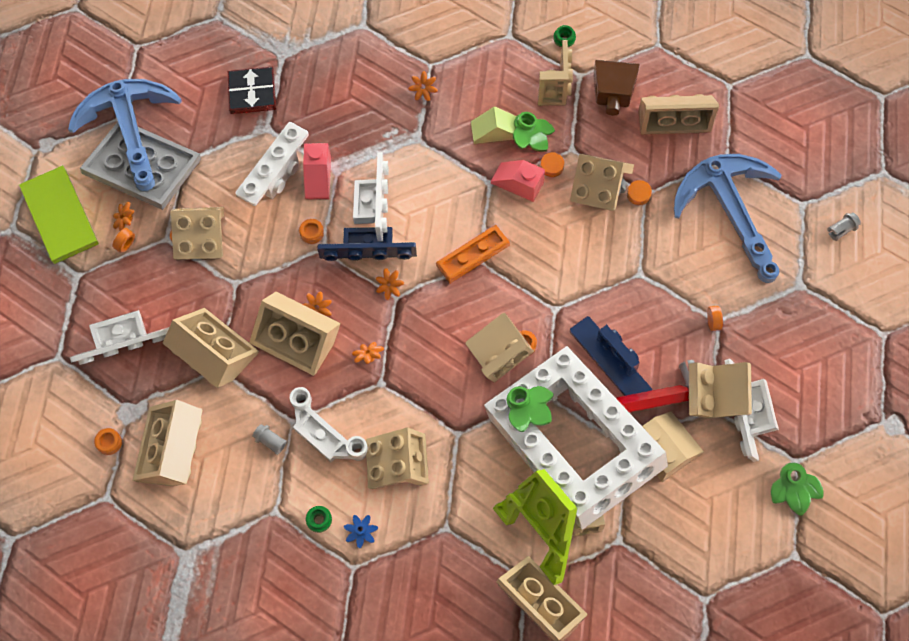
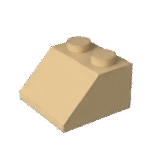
M672 412L657 416L642 426L666 452L668 467L657 474L662 482L704 453Z

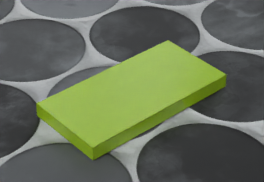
M63 165L19 184L51 261L54 264L99 245Z

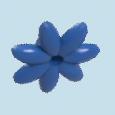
M353 515L354 525H344L345 530L352 532L346 538V542L356 539L359 549L362 548L364 539L374 543V538L370 533L377 531L378 526L369 525L370 515H367L362 522L357 515Z

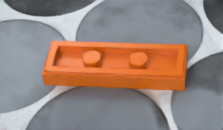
M494 225L438 260L436 266L451 284L509 247L510 242L498 226Z

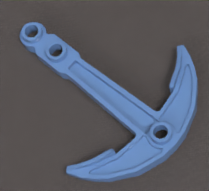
M123 79L105 84L90 93L75 109L68 130L74 133L83 125L95 120L98 117L96 112L113 107L128 149L126 154L136 187L141 191H148L154 187L155 180L145 147L142 146L132 102L149 98L151 103L180 104L182 100L174 91L163 84L146 79Z
M720 154L701 161L686 174L677 190L674 200V217L679 219L687 204L695 198L697 191L710 186L742 240V247L752 266L758 269L759 279L765 283L775 281L779 275V267L776 263L772 262L773 256L762 235L757 232L731 177L745 174V178H768L779 181L782 175L766 162L742 154ZM711 165H716L719 169H714ZM755 246L760 247L762 252L756 251ZM766 267L771 268L774 272H767Z

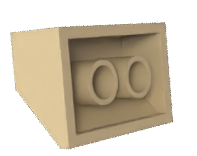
M702 94L694 96L672 95L670 97L648 96L641 98L639 105L641 134L711 132L719 104L712 95L704 96Z
M275 292L262 300L249 343L314 376L334 345L341 323Z
M205 308L173 319L163 341V344L173 354L179 356L192 369L200 373L210 384L217 388L232 382L259 352Z
M179 400L149 407L132 481L165 486L187 484V480L191 475L192 457L197 447V433L202 424L201 415L203 409Z
M529 556L496 581L508 597L552 641H564L588 615L558 585H553Z

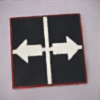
M273 66L227 71L230 114L277 110Z

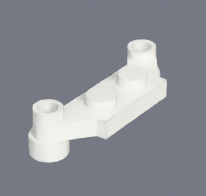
M298 387L291 392L290 401L295 408L296 424L293 426V429L330 462L334 459L361 461L366 457L368 447L364 438L353 436L346 440L311 409L312 399L306 388ZM356 449H362L358 453L354 452Z

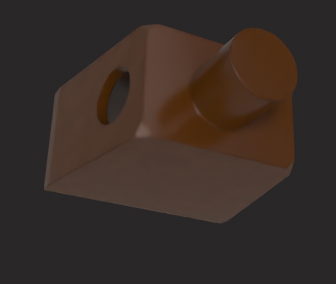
M595 60L593 77L596 103L598 105H606V114L615 116L620 113V107H629L640 64Z

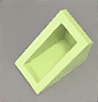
M493 107L471 121L474 144L514 140L513 132L516 129L514 126L516 116Z

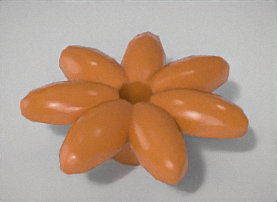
M425 71L422 72L420 79L417 76H411L416 85L410 86L408 90L417 91L415 100H419L423 95L426 101H430L429 92H438L437 88L430 86L436 81V77L427 79Z
M127 202L124 206L123 204L118 205L119 213L113 214V218L116 219L113 224L114 229L119 227V231L124 229L125 224L131 225L134 210H129L130 202Z
M384 268V277H376V281L382 284L377 288L376 292L382 293L385 291L384 296L386 300L390 299L392 293L397 297L400 296L397 287L404 285V282L396 280L399 274L398 270H395L390 275L389 270Z
M321 291L318 292L316 298L307 293L306 297L309 303L302 305L325 316L332 315L325 308L332 301H322L323 293Z
M372 342L368 347L361 344L360 350L352 352V355L356 356L354 362L357 363L364 360L365 364H369L375 359H380L381 355L379 352L383 351L384 347L377 346L376 342Z

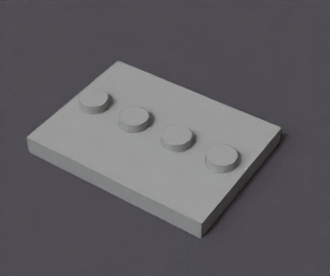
M117 122L80 167L81 173L163 210L200 162V154L138 127L142 146L145 147L155 180V185L152 189L141 191L134 182L126 154L128 149Z

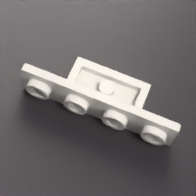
M289 122L235 192L236 196L256 206L264 194L273 199L277 193H281L288 178L294 175L299 168L296 152L309 136L308 131Z
M382 152L377 153V179L355 180L354 224L375 223L377 241H383V232H387V218H383V213H388L387 198H384V194H388V180H384V175H389L388 161H384Z
M139 310L89 325L96 349L70 357L71 362L78 361L79 365L94 361L93 356L103 353L104 358L118 354V348L127 346L128 350L142 347V341L152 339L153 343L165 339L169 327L147 334Z
M731 359L724 360L725 365L734 364ZM765 379L751 382V415L734 417L736 428L739 432L741 431L743 441L740 442L742 453L753 462L759 461L754 436L779 430Z

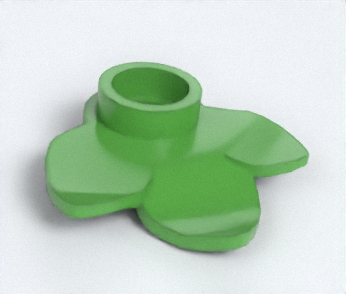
M522 112L514 120L516 129L513 132V139L519 148L524 149L529 145L535 151H547L548 140L546 135L555 132L554 127L548 121L536 119L535 115L530 112Z
M518 386L511 389L506 401L510 408L509 420L516 430L524 432L530 423L539 426L551 423V411L546 403L552 399L554 394L542 386H536L531 389ZM518 399H524L523 402H516Z
M799 463L784 465L780 471V478L771 487L772 502L782 503L786 501L791 510L799 516H802L808 510L811 498L821 499L824 496L823 487L818 478L807 474L805 468ZM792 471H796L798 474V478L795 481L790 476Z

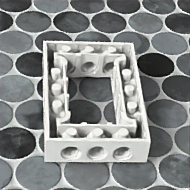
M568 346L484 404L490 421L531 470L536 472L545 469L577 507L575 522L582 530L668 467L666 452ZM518 386L526 389L542 386L554 394L551 400L555 401L558 399V395L568 389L571 399L575 403L578 402L584 408L590 420L594 419L602 428L605 437H610L619 447L621 454L583 481L536 425L530 423L524 432H520L512 426L509 420L510 408L506 401L508 393L511 389ZM518 399L516 402H523L524 399Z

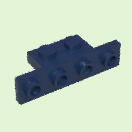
M375 227L344 228L343 244L317 245L319 258L326 261H335L342 258H348L353 261H358L362 258L384 260L394 257L407 260L411 257H417L415 242L393 243L392 227H387V232H383V241H377Z
M589 316L570 328L571 335L624 396L653 390L637 372L640 364L638 355L633 349H628L624 345L621 335L615 329L611 330L607 324L600 329Z

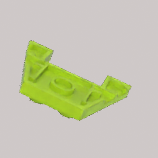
M542 469L534 472L522 482L517 490L508 494L502 502L497 503L493 510L506 526L514 524L520 512L549 546V551L542 561L540 569L553 585L562 583L564 579L577 507L546 470Z

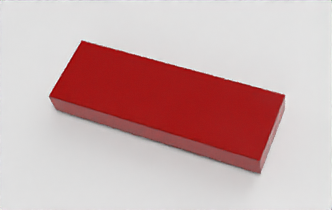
M677 385L615 398L628 412H634L689 401V388Z

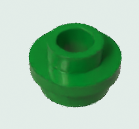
M562 25L554 32L553 40L559 47H562V40H567V45L570 47L576 41V33L572 27Z
M315 506L307 512L306 524L313 532H324L332 524L331 512L324 506ZM317 516L324 517V521L321 524L315 523Z

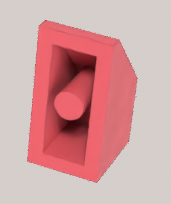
M328 143L304 144L303 172L305 199H329L331 154Z
M524 160L501 162L491 180V184L534 202L544 184L545 169Z

